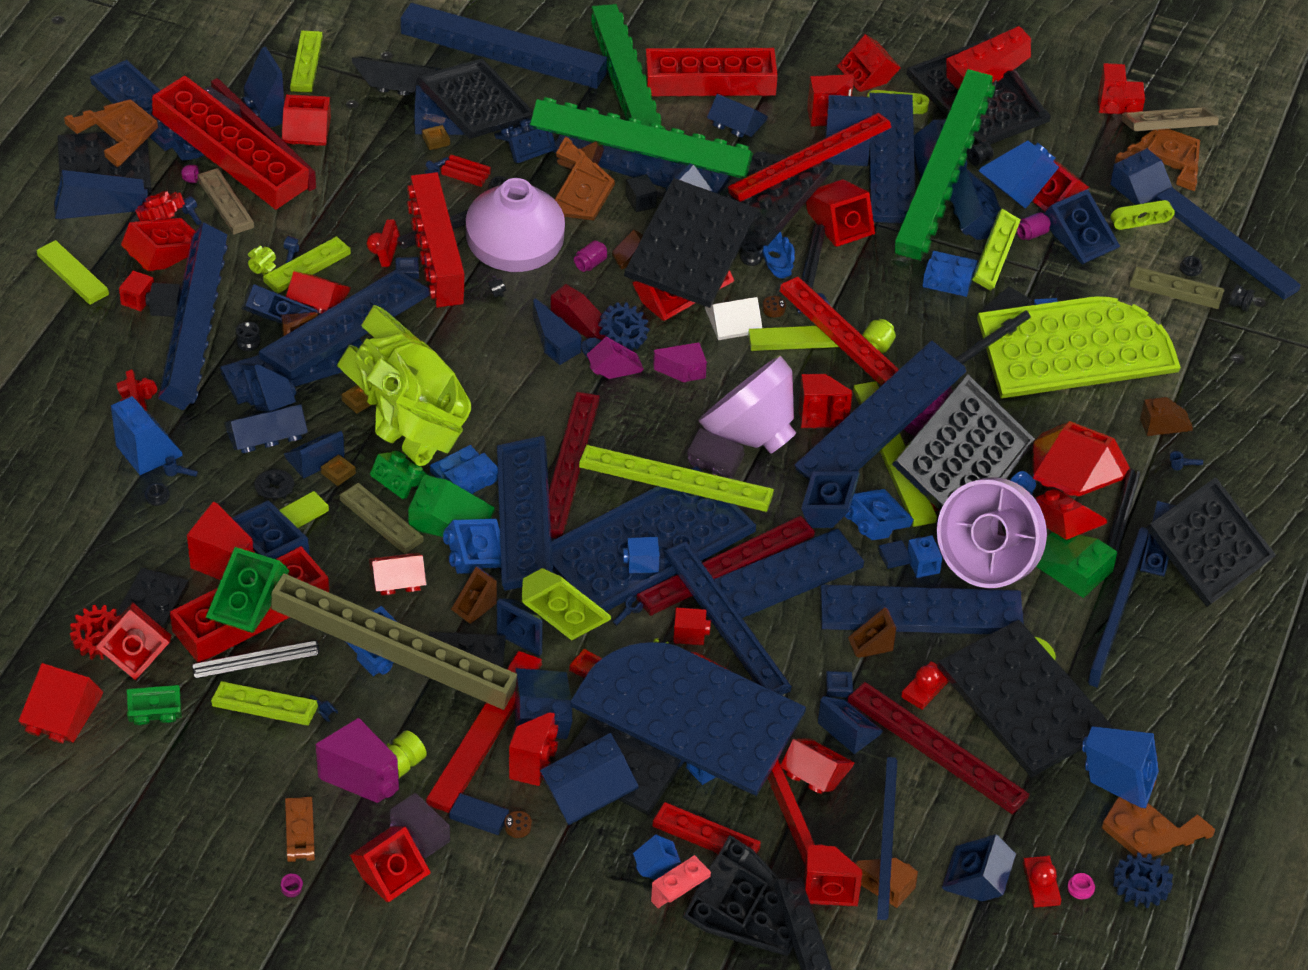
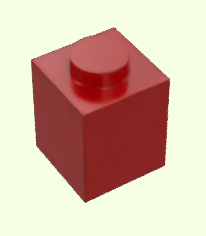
M132 271L119 287L121 305L142 311L146 306V293L151 291L152 283H154L153 277Z
M676 608L674 643L704 645L705 635L710 636L711 620H706V610Z

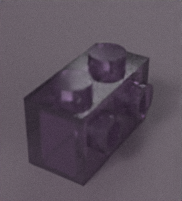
M702 428L698 430L687 452L688 461L692 466H697L699 469H708L714 475L733 479L745 456L743 446Z
M416 793L390 809V827H406L424 858H427L450 842V825Z

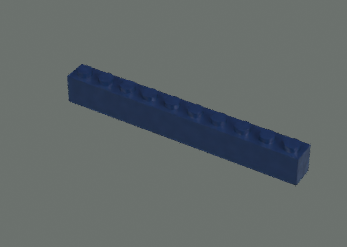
M410 3L401 16V34L596 89L607 74V57L415 3Z
M204 222L192 235L158 399L181 410H184L190 403L193 404L199 393L196 389L202 378L200 369L205 362L203 354L209 343L206 339L212 328L210 319L215 312L213 304L218 297L216 289L221 281L219 274L225 263L222 259L228 248V245H226L227 234Z

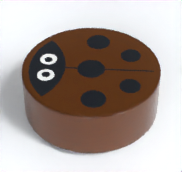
M770 296L763 301V312L765 315L772 318L784 315L786 302L783 298Z
M514 811L506 816L505 831L509 836L523 838L530 833L532 821L527 813Z

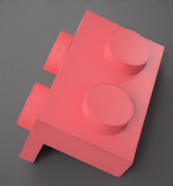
M695 855L652 882L651 902L657 908H660L667 902L674 901L711 876V871Z

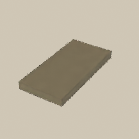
M1206 107L1126 112L1122 114V121L1133 131L1218 125L1219 120Z

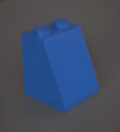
M1026 141L980 168L979 172L1026 209L1059 166L1053 162L1055 157L1038 142L1036 145H1033L1031 142Z
M133 396L111 405L116 446L139 475L166 464L165 459L167 457L177 459L183 456L177 445Z
M1091 727L1088 737H1084L1083 752H1086L1087 755L1085 767L1086 771H1089L1091 783L1140 808H1146L1159 772L1154 733Z

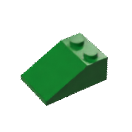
M424 475L408 509L409 525L416 531L443 537L446 527L453 520L491 519L495 507L446 479Z
M1052 532L1046 537L1045 549L1036 567L1084 598L1113 572L1117 551L1097 538L1077 535L1066 540Z
M235 547L206 618L253 633L272 606L273 589L283 573L288 575L289 569L279 560Z

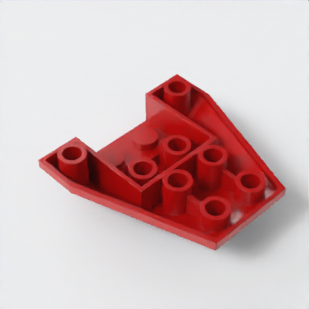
M1071 421L1041 433L1033 443V479L1040 481L1046 487L1058 488L1070 496L1076 495L1079 497L1121 481L1130 469L1113 437Z

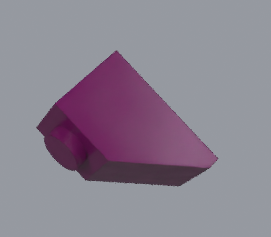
M605 337L587 354L591 363V370L595 374H601L608 379L641 373L644 370L637 353L608 337Z
M699 342L654 350V370L681 382L706 378L707 361Z

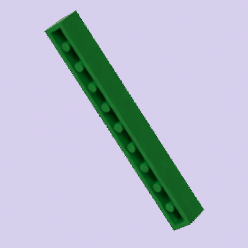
M617 4L592 6L591 25L602 56L607 57V70L625 120L628 121L629 118L641 120L642 125L649 126L650 123L661 125V115L656 112V102L651 98V88L647 87L646 75L642 74V64L640 61H637V51L633 49L632 37L628 36L627 24H624L623 13L619 12Z
M967 69L895 240V254L921 261L923 254L928 253L931 245L930 237L931 235L935 236L938 229V218H942L945 212V201H949L952 196V184L957 183L959 179L960 165L964 166L966 162L967 148H972L974 131H979L981 114H986L988 108L987 100L993 97L995 85H992V75Z
M544 97L543 100H536L530 123L535 129L592 143L597 141L601 145L687 166L691 163L696 168L741 179L746 178L748 175L753 153L748 150L749 147L746 145L736 144L734 147L727 145V141L714 138L713 142L705 140L706 136L696 133L688 136L684 135L683 130L671 128V131L662 129V125L650 123L649 126L642 125V121L629 118L626 121L613 113H607V116L598 114L599 111L593 108H586L584 111L577 109L578 106L572 103L565 102L563 106L556 104V100Z

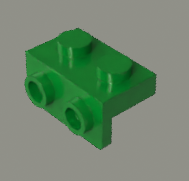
M399 451L378 454L370 472L374 479L401 499H406L411 487L419 486L423 476L428 474L422 471L423 468L407 460L406 456Z
M179 685L127 689V717L129 722H134V725H146L150 723L149 720L172 723L176 721V718H182Z

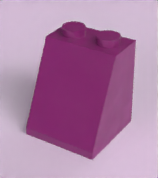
M360 718L316 743L318 777L321 780L376 803L393 796L399 790L397 756Z

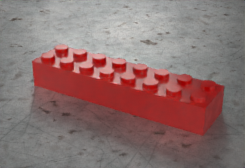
M184 75L152 96V115L275 210L308 188L309 169L187 76Z

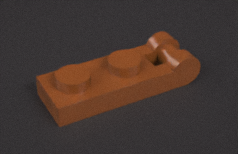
M312 797L285 798L287 861L296 862V859L307 858V861H315Z

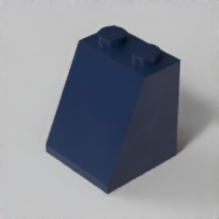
M829 95L825 139L871 117L873 98ZM870 138L825 160V162H832V164L868 166Z

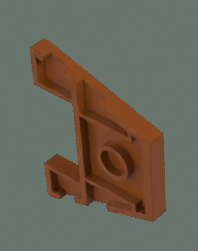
M131 99L103 106L104 110L93 112L87 110L83 112L82 116L73 118L72 115L64 117L65 124L76 134L97 124L119 142L104 150L105 158L116 167H119L158 128L157 120Z
M1157 129L1142 137L1141 141L1136 145H1130L1126 152H1120L1116 155L1115 163H1118L1148 148L1162 160L1163 164L1173 169L1182 170L1177 178L1176 185L1192 191L1196 190L1200 149L1199 139L1171 129Z
M565 137L556 152V156L575 166L555 201L562 209L564 217L594 221L613 189L615 181L595 162L593 163L580 148L578 149L569 138Z
M1118 797L1102 826L1103 830L1135 857L1137 853H1141L1142 858H1146L1148 854L1155 857L1170 852L1173 847L1182 844L1184 846L1193 844L1195 840L1202 837L1205 839L1211 838L1215 832V828L1198 814L1182 827L1177 828L1149 803L1146 808H1140L1121 797Z

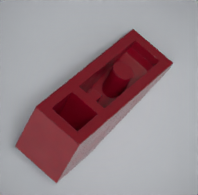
M565 284L551 295V311L558 317H561L572 329L577 330L586 338L603 340L606 335L599 334L602 327L598 326V323L601 321L600 316L602 314L584 294Z

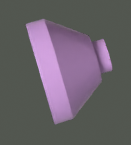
M508 179L503 184L483 192L472 202L466 215V240L468 246L479 260L495 269L508 272L534 270L550 262L563 245L565 218L562 209L550 195L532 186L524 179Z
M781 355L775 357L701 416L698 420L699 423L712 437L754 448L763 445L770 454L775 452L796 434L789 424L794 419L792 369Z
M996 477L983 478L961 486L946 500L938 518L937 539L944 560L957 576L975 586L998 588L1021 580L1037 566L1046 545V523L1040 506L1026 489L1007 479ZM1002 523L1005 526L1006 534L1002 530Z

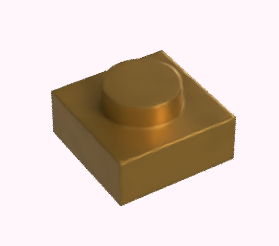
M443 125L422 130V137L429 150L450 145V138Z
M358 385L342 393V401L356 414L371 406L367 402L368 396Z
M337 455L321 466V474L337 486L356 474L355 466L340 455Z

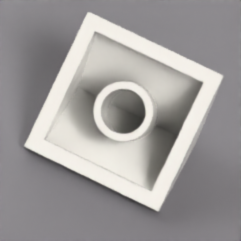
M757 297L712 304L711 308L705 306L718 340L746 336L749 329L762 328Z

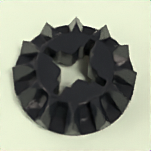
M278 469L267 470L261 473L255 480L257 495L263 496L265 501L270 498L275 502L277 498L286 499L287 494H292L294 487L292 476L286 471ZM270 483L273 484L274 486H278V485H279V488H278V489H276L275 487H271V488H270Z

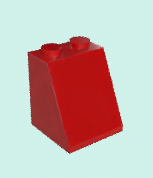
M844 179L818 187L806 201L808 214L816 224H823L825 226V235L835 247L875 234L870 193Z
M212 502L187 534L190 568L219 580L223 577L235 547L255 553L252 538L215 502Z
M42 663L18 722L25 727V732L34 736H40L43 733L49 735L50 740L63 744L64 741L74 743L101 699L103 691L89 677Z

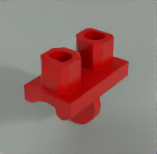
M132 369L126 371L127 379L116 383L119 394L123 398L120 401L133 396L147 411L145 399H151L156 394V383L153 380H148V378H143L141 381L136 380Z

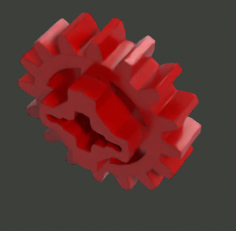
M163 191L147 197L143 205L138 206V209L135 211L139 221L169 219L175 215L174 213L178 211L177 209L183 207L182 205L185 202L180 192L170 194L168 191Z
M93 605L92 611L89 612L84 608L83 616L75 615L77 623H71V631L73 632L70 633L71 641H74V649L80 648L81 656L89 653L91 660L95 658V655H99L100 659L104 660V654L96 646L120 616H117L116 609L107 612L106 605H103L101 610H97L96 605ZM82 629L86 634L84 640L81 637Z

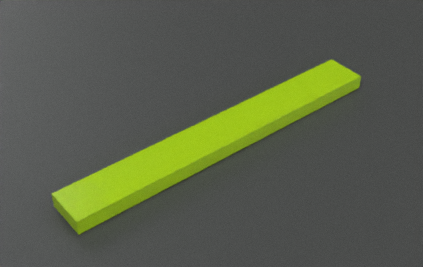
M876 381L854 385L853 392L859 405L878 390L879 386ZM899 433L880 450L882 458L906 512L914 519L912 526L936 523L937 516L930 501L892 465L905 449V444Z
M586 445L579 464L580 468L765 512L768 511L774 494V489L590 445Z

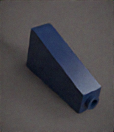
M62 170L54 201L55 219L136 212L137 207L146 201L147 189H144L143 179Z

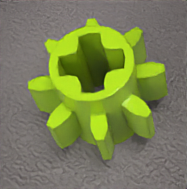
M259 245L248 253V256L251 258L248 261V266L254 273L265 275L276 267L273 263L276 256L270 248H262Z

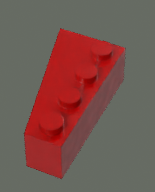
M1018 26L946 59L947 78L958 91L967 69L992 75V82L995 80L998 82L1007 71H1013L1031 57V38Z

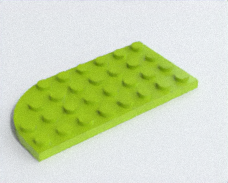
M1087 297L978 313L977 316L983 339L1000 328L1003 322L1009 318L1012 320L1025 310L1031 316L1030 319L1018 326L1015 332L1010 335L1006 334L986 348L1000 398L1177 373L1181 368L1173 343L1161 324L1158 325L1148 316L1149 313L1135 304L1131 306L1119 302L1117 298Z

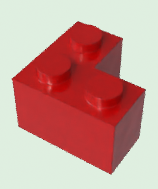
M1103 63L1098 92L1099 113L1123 114L1126 112L1143 111L1145 102L1144 83L1126 81L1125 64Z

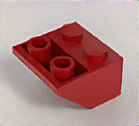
M866 34L837 65L844 75L853 74V85L860 92L887 84L901 68L880 43Z
M286 94L283 108L282 140L286 144L326 146L331 120L330 97Z
M802 374L799 398L801 428L837 427L850 415L852 390L827 374Z
M549 712L516 727L509 746V779L540 786L543 778L540 770L551 765L549 759L551 756L555 757L558 748V741H555L558 733V725H555V713Z

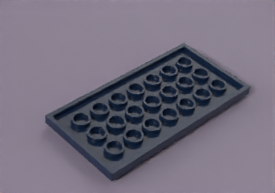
M697 466L691 469L702 472ZM657 486L551 541L553 572L561 576L607 612L624 603L628 597H635L638 593L677 574L664 556L666 549L686 541L699 560L702 561L756 532V524L735 504ZM658 537L659 572L629 573L628 563H623V548H627L628 538Z

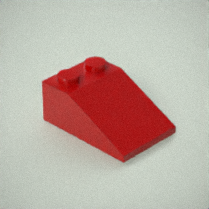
M182 218L129 222L121 246L145 270H163L188 257L192 235L196 231Z

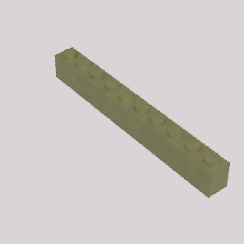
M283 573L272 591V610L504 710L515 691L516 673Z

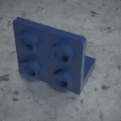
M531 119L522 120L519 122L520 125L515 127L510 125L508 128L501 129L500 132L494 134L496 139L509 141L515 163H520L556 150L553 134L533 128L530 125Z

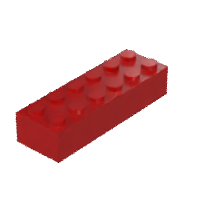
M646 48L645 73L647 87L651 88L652 96L776 95L778 75L774 48Z
M438 172L412 175L411 185H407L408 198L411 199L407 201L408 213L413 215L411 217L413 231H417L415 235L417 248L421 247L422 250L420 251L421 264L426 265L424 275L426 282L430 281L428 286L430 299H434L436 308L464 304V270Z
M302 546L276 559L289 569V576L329 592L328 576ZM218 588L170 611L172 632L197 662L205 661L290 618L272 610L271 606L253 633L207 619L206 615Z

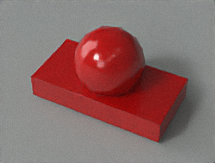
M394 219L386 220L382 233H372L367 239V248L371 253L378 255L382 267H389L391 265L398 244L397 238L400 234Z
M931 661L928 665L918 669L915 679L902 691L901 697L923 710L949 681L937 668L938 665Z
M1050 856L1024 858L1023 867L1033 907L1060 905L1061 896L1056 881L1057 871L1051 862Z

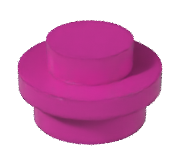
M1078 873L1070 878L1067 888L1073 897L1088 899L1094 894L1095 884L1089 875Z

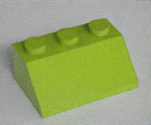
M541 568L523 578L522 602L571 640L611 620V615L559 575Z

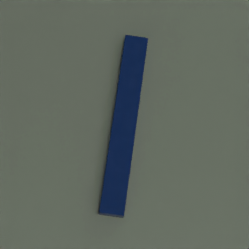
M1173 187L1156 196L1155 202L1169 201L1175 211L1174 216L1283 300L1300 290L1301 284Z
M1144 527L1139 529L1091 668L1088 683L1093 687L1098 688L1147 544L1149 531Z
M685 541L666 549L664 556L701 608L706 610V615L755 683L780 695L791 692L792 686L689 544Z
M887 757L877 920H887L889 914L897 760L893 757Z

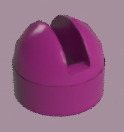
M186 165L181 170L182 179L189 183H197L198 166Z
M287 874L282 878L280 888L286 897L293 898L301 893L303 881L298 875ZM297 884L298 887L288 891V889L294 887Z

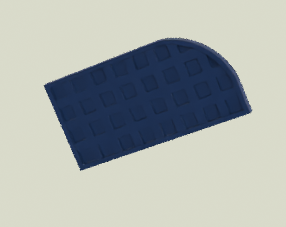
M656 642L629 645L602 658L588 672L570 702L572 708L755 796L758 795L806 711L805 706L672 644Z

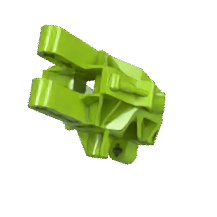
M373 305L361 326L374 338L370 340L366 338L359 348L349 345L337 366L364 390V393L368 396L367 402L370 405H376L375 433L390 443H394L402 436L406 437L402 445V451L415 464L424 466L430 462L437 450L445 453L450 452L456 440L463 432L461 426L471 412V402L455 373L425 342L420 341L386 310Z

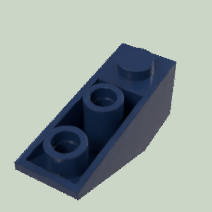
M255 284L249 287L241 308L282 323L281 315L318 313V310Z
M535 298L533 300V318L544 353L561 365L581 353V335Z
M1157 501L1152 522L1176 505ZM1149 533L1140 571L1164 577L1169 557Z

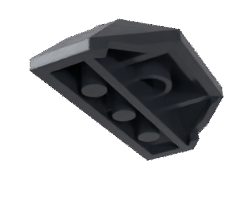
M363 56L352 57V63L371 87H377L376 91L389 92L391 89L398 90L397 94L410 95L411 92L416 91V86H419L416 83L418 76L441 70L439 67Z

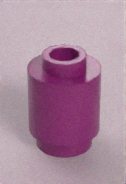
M1039 212L1021 219L1016 232L1020 239L1031 240L1047 234L1051 223L1046 215Z
M593 240L576 253L574 257L576 267L582 272L591 271L607 259V248L602 242Z

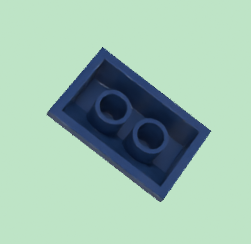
M946 119L934 120L914 135V157L920 181ZM967 160L964 166L960 165V174L966 170Z
M966 169L959 175L957 183L952 184L953 192L950 201L954 204V213L960 220L961 224L959 227L965 235H971L976 240L988 239L1001 208L994 190Z
M292 405L224 422L234 450L241 449V453L255 451V446L264 444L265 448L279 445L278 440L288 438V442L303 439L302 434L308 433L301 405Z
M611 733L540 770L548 790L568 825L639 788L623 753Z

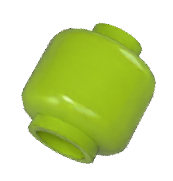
M879 319L871 321L862 336L883 354L889 350L894 342L896 333L894 326L890 322Z

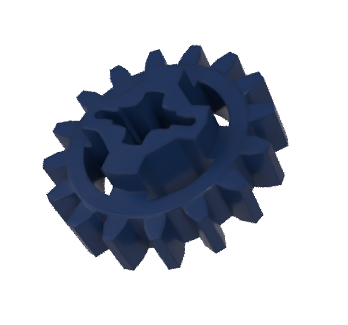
M617 302L614 307L610 305L600 316L601 321L598 323V326L602 327L599 334L606 335V337L632 351L634 348L638 349L647 339L646 334L649 332V328L645 326L648 320H642L641 317L644 313H637L636 306L630 309L628 303L621 307L620 303Z
M1137 853L1136 858L1127 855L1126 861L1120 860L1118 867L1114 871L1113 886L1118 887L1117 894H1125V902L1134 900L1135 907H1138L1140 902L1144 903L1146 908H1149L1150 902L1158 906L1160 900L1166 901L1168 893H1171L1173 874L1168 873L1169 866H1161L1162 859L1160 858L1155 861L1151 860V854H1148L1146 858H1142L1141 853Z

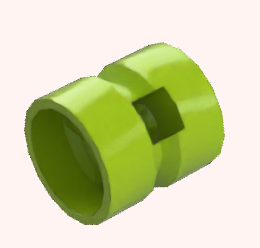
M408 730L398 735L392 741L393 745L389 743L386 745L397 756L398 779L411 769L410 766H416L427 756L425 746L421 740Z

